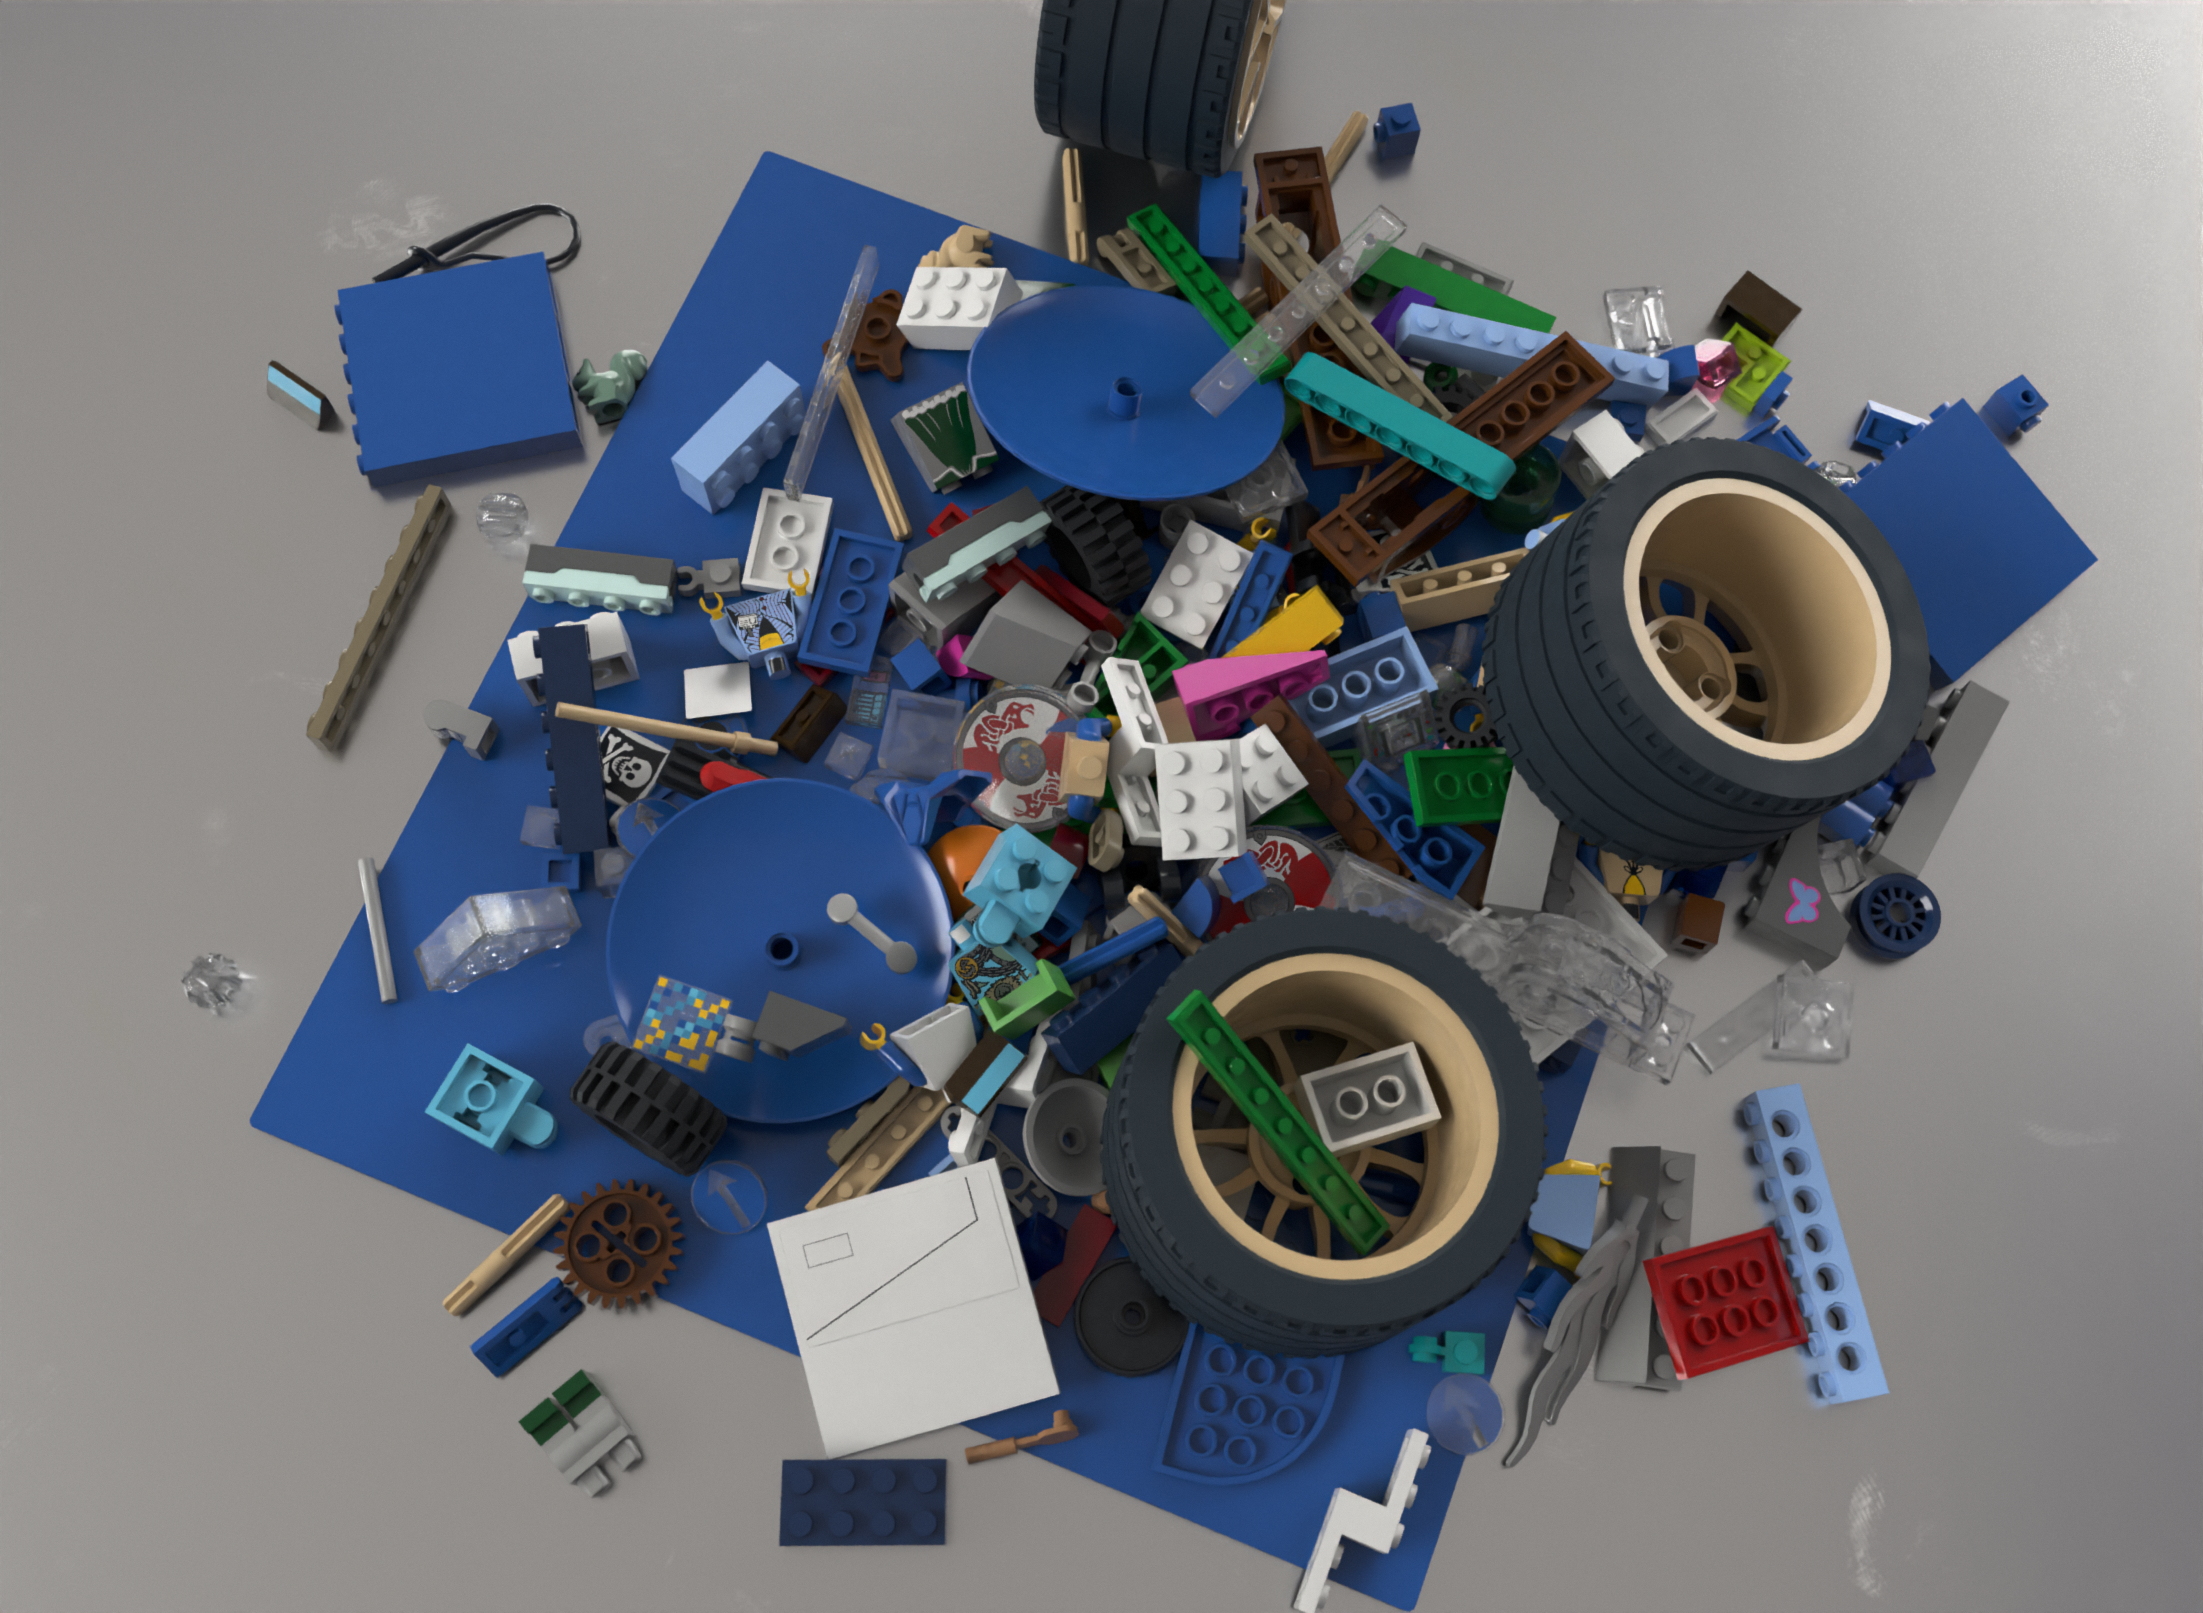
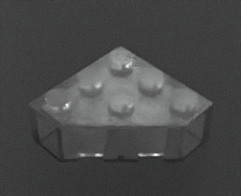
M566 886L476 895L468 897L413 952L428 991L445 989L447 993H452L492 973L510 969L520 961L550 948H558L567 944L570 941V936L582 924Z

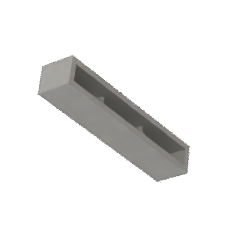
M1972 680L1961 690L1953 689L1944 703V707L1948 708L1945 716H1940L1936 720L1930 734L1933 739L1929 746L1925 744L1915 757L1914 763L1918 765L1914 774L1909 773L1898 790V792L1903 794L1899 803L1894 802L1883 818V821L1887 823L1883 833L1877 832L1868 846L1867 850L1872 853L1866 865L1884 875L1900 873L1914 878L1919 877L2010 701Z

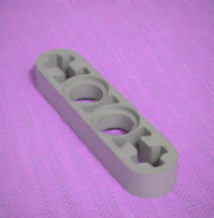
M958 1105L948 1108L941 1118L942 1132L948 1140L952 1133L949 1131L952 1126L950 1118L952 1116L958 1119L961 1118V1107ZM989 1129L985 1141L993 1143L996 1147L995 1157L998 1161L1001 1176L1007 1169L1015 1168L1021 1171L1024 1177L1023 1183L1019 1188L1011 1190L1005 1187L1008 1201L1032 1224L1044 1225L1053 1220L1057 1211V1201L1054 1194ZM1030 1183L1036 1186V1188L1031 1190V1194L1037 1200L1041 1201L1044 1198L1049 1200L1047 1203L1049 1213L1045 1216L1041 1212L1035 1216L1031 1214L1033 1204L1026 1196L1021 1203L1016 1199L1025 1193Z

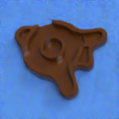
M888 289L881 295L872 298L871 303L859 307V304L855 305L845 318L841 332L823 343L822 352L824 357L833 361L848 355H855V367L858 371L879 370L887 380L891 382L900 381L904 377L901 358L910 345V342L897 326L903 307L902 295L896 290Z

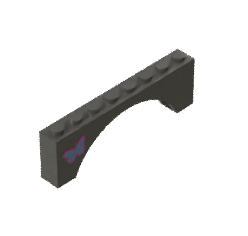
M1927 704V708L1923 712L1924 720L1922 726L1918 727V735L1914 741L1909 743V752L1917 751L1928 741L1940 713L1939 709ZM1820 817L1774 841L1771 852L1775 856L1771 865L1767 863L1759 875L1757 883L1762 886L1758 896L1753 895L1745 908L1744 915L1748 916L1744 929L1826 968L1839 958L1851 925L1841 915L1832 901L1821 874L1817 850V835Z

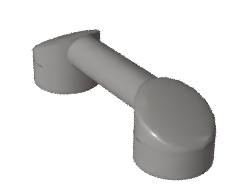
M1096 630L1089 636L1085 644L1089 647L1084 655L1086 665L1080 682L1072 685L1066 697L1067 704L1079 712L1090 713L1093 711L1099 699V693L1094 687L1099 669L1108 657H1112L1117 648V641L1114 636L1103 630Z
M841 893L829 900L827 914L830 920L841 926L850 924L886 954V963L892 972L904 975L915 968L917 955L914 948L906 942H894L858 912L856 900L851 895Z

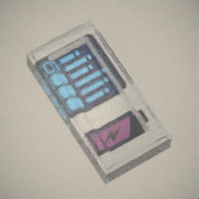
M875 656L869 678L854 675L845 717L846 724L882 729L894 665L890 661L891 658Z

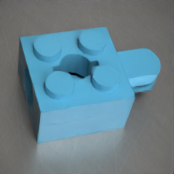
M1018 824L998 834L962 894L982 909L972 929L975 939L987 948H995L1008 942L1013 932L1024 939L1042 930L1077 867Z
M468 1043L425 1110V1113L501 1156H504L514 1138L530 1147L541 1149L549 1146L556 1139L558 1133V1123L554 1116L535 1105L545 1088L532 1077Z

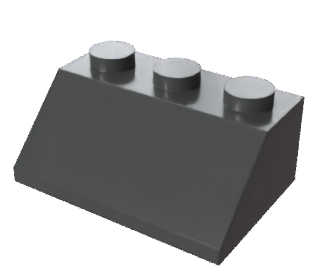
M769 991L752 1037L760 1043L758 1049L765 1052V1054L788 1061L790 1055L800 1058L849 1035L852 1026L845 1017Z

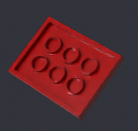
M1774 1226L1763 1227L1642 1261L1678 1380L1696 1377L1810 1342Z

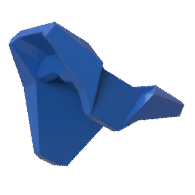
M958 769L942 772L929 785L904 781L879 784L874 788V795L885 806L906 845L920 846L929 842L935 820L937 823L959 821L967 808L992 783V774Z

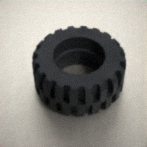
M614 1041L600 1046L570 1088V1100L582 1112L633 1148L644 1153V1155L685 1177L698 1173L727 1130V1117L711 1101L703 1097L691 1086H688L677 1076L663 1069L660 1065Z

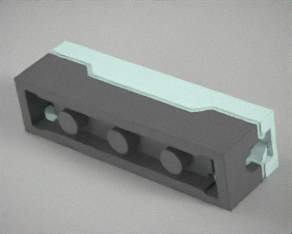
M1025 486L908 553L902 569L917 591H920V595L926 603L936 597L939 600H943L958 589L956 585L965 580L972 583L987 573V567L996 562L999 566L1009 562L1017 555L1016 551L1027 545L1030 549L1041 543L1046 538L1045 532L1052 520L1043 511V507L1030 488Z
M530 544L525 567L526 572H524L522 584L530 598L541 603H553L555 600L568 602L576 607H588L591 604L604 606L612 611H624L627 608L640 610L648 615H659L661 612L672 613L679 575L673 559Z

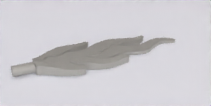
M1634 1193L1622 1220L1616 1219L1612 1227L1586 1252L1575 1270V1274L1581 1278L1565 1295L1552 1318L1543 1348L1554 1354L1532 1386L1523 1435L1506 1461V1465L1511 1468L1521 1461L1537 1439L1544 1413L1546 1422L1552 1425L1557 1423L1563 1404L1582 1378L1590 1363L1597 1343L1600 1326L1609 1329L1612 1325L1617 1309L1630 1285L1635 1264L1636 1244L1640 1233L1636 1227L1649 1200Z

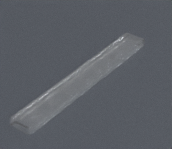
M1380 204L1190 390V396L1217 418L1406 232L1407 225Z
M865 245L857 263L783 480L788 500L800 502L879 269L877 247Z

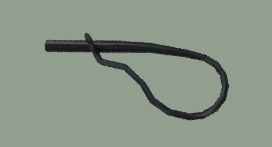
M533 204L477 222L427 248L410 246L407 249L409 258L373 277L372 281L377 283L403 278L421 267L428 270H436L437 268H448L471 259L494 261L510 258L503 255L470 252L446 261L438 259L440 256L489 229L517 217L542 210L560 213L570 221L573 227V240L570 246L561 254L546 259L548 265L565 260L575 251L580 241V226L570 212L553 204Z

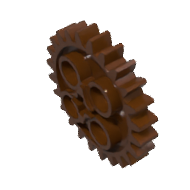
M613 1179L610 1191H607L602 1184L597 1183L596 1196L592 1197L585 1191L581 1192L585 1203L579 1206L576 1203L570 1202L569 1206L575 1214L572 1218L560 1217V1220L568 1227L566 1231H559L554 1234L555 1237L564 1241V1245L553 1249V1253L565 1256V1260L556 1265V1269L559 1271H570L563 1280V1283L567 1286L578 1282L573 1293L575 1296L580 1298L590 1291L587 1303L592 1306L601 1297L603 1308L606 1310L611 1309L615 1300H617L620 1309L627 1310L629 1298H632L637 1305L642 1306L643 1293L647 1292L654 1298H657L658 1293L655 1285L659 1282L669 1287L670 1282L665 1273L667 1271L679 1272L680 1270L671 1261L673 1257H681L685 1254L682 1250L675 1247V1243L686 1239L685 1235L673 1230L683 1222L679 1217L669 1218L675 1210V1206L672 1203L660 1207L665 1197L660 1191L650 1198L651 1186L645 1183L637 1192L636 1182L633 1179L628 1180L625 1189H622L617 1179ZM617 1207H625L627 1210L625 1221L621 1225L611 1226L609 1222L611 1212ZM595 1221L600 1222L611 1233L622 1239L628 1247L646 1260L647 1265L643 1268L640 1267L629 1256L616 1249V1246L593 1228V1223ZM648 1231H655L657 1235L655 1246L647 1251L640 1250L639 1239L641 1235ZM598 1238L601 1244L600 1250L595 1256L585 1258L583 1254L584 1244L589 1239ZM627 1262L631 1269L630 1275L625 1281L615 1283L612 1277L614 1268L620 1263Z

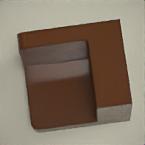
M1689 893L1679 903L1671 944L1707 954L1718 944L1725 903Z

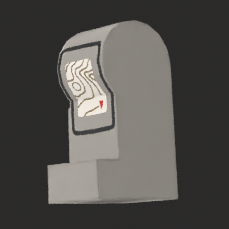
M435 700L429 703L423 712V721L435 737L442 740L453 738L462 742L471 757L482 761L485 760L500 731L493 718L446 700Z

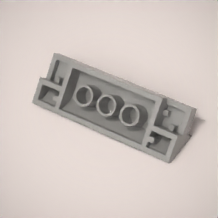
M1513 765L1482 905L1510 919L1522 917L1550 932L1559 930L1580 835L1571 831L1546 806L1544 807L1534 792H1531L1527 787V783L1517 773Z
M1661 1146L1611 1148L1610 1164L1612 1169L1610 1170L1609 1181L1612 1182V1185L1608 1189L1605 1233L1612 1227L1616 1219L1622 1220L1634 1193L1646 1198L1649 1202L1636 1227L1640 1233L1636 1244L1635 1264L1630 1285L1617 1309L1611 1327L1606 1329L1600 1326L1595 1381L1633 1387L1644 1386L1677 1392L1682 1391V1380L1677 1379L1642 1261L1690 1248L1696 1154L1662 1150Z

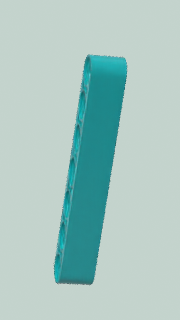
M1305 353L1284 380L1287 390L1301 401L1484 499H1495L1516 470L1514 462L1499 450L1315 353Z

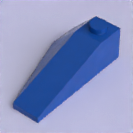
M1363 759L1344 788L1415 877L1450 903L1482 854L1485 846L1456 825L1416 827L1410 791L1366 759Z

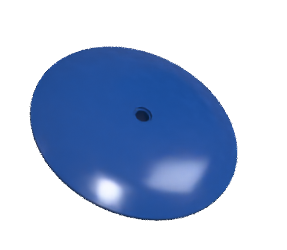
M1114 285L1071 286L1049 290L1022 299L1004 309L995 317L988 328L984 327L970 351L967 365V385L975 411L985 427L1004 448L1028 466L1054 480L1080 490L1108 497L1139 501H1169L1193 498L1225 489L1252 474L1268 459L1281 437L1285 422L1284 394L1278 378L1260 386L1193 304L1169 295L1133 287Z
M793 778L754 780L718 790L693 802L661 826L641 848L630 864L612 905L605 951L607 979L618 1019L633 1046L636 1039L645 1041L647 1034L655 1036L658 1029L674 1034L679 1019L695 1024L701 1009L709 1011L711 1004L719 1006L717 1014L723 1016L724 1019L713 1048L705 1046L710 1029L703 1027L694 1050L670 1042L668 1050L683 1055L680 1063L649 1052L651 1045L660 1047L663 1039L657 1037L654 1038L652 1044L644 1042L641 1049L635 1048V1050L650 1061L663 1067L669 1073L677 1076L688 1086L694 1088L699 1094L711 1101L715 1107L719 1108L723 1115L758 1123L785 1124L805 1122L831 1116L852 1108L871 1098L899 1076L878 1056V1049L870 1051L862 1047L860 1043L861 1033L864 1032L871 1040H878V1036L871 1030L872 1024L878 1023L884 1027L886 1032L884 1039L888 1042L891 1041L890 1034L945 1006L953 977L948 963L955 956V941L948 934V931L954 926L947 894L931 859L921 845H906L889 813L851 791L823 782ZM841 893L851 895L856 900L858 912L894 942H906L914 948L917 955L915 968L904 975L892 972L887 966L886 954L850 924L841 926L830 920L827 914L829 900ZM781 941H788L793 945L791 956L785 960H778L773 957V948ZM660 977L668 979L666 988L673 990L677 982L707 993L702 1007L698 1008L686 1004L688 995L674 990L670 998L662 995L665 987L657 985ZM769 991L845 1017L852 1026L849 1035L800 1058L790 1055L788 1061L765 1054V1052L758 1049L760 1043L755 1040L753 1046L755 1055L752 1063L715 1052L718 1040L724 1037L726 1031L723 1026L726 1015L730 1014L758 1022ZM654 992L662 995L656 1011L664 1013L666 1006L675 1008L677 1001L685 1003L683 1011L674 1009L672 1016L664 1013L658 1029L643 1024ZM722 999L730 1001L727 1009L720 1007ZM708 1012L706 1019L714 1022L716 1014ZM731 1037L730 1039L744 1044L747 1043V1041L740 1040L734 1037ZM701 1053L709 1055L704 1071L688 1066L691 1058L699 1061Z

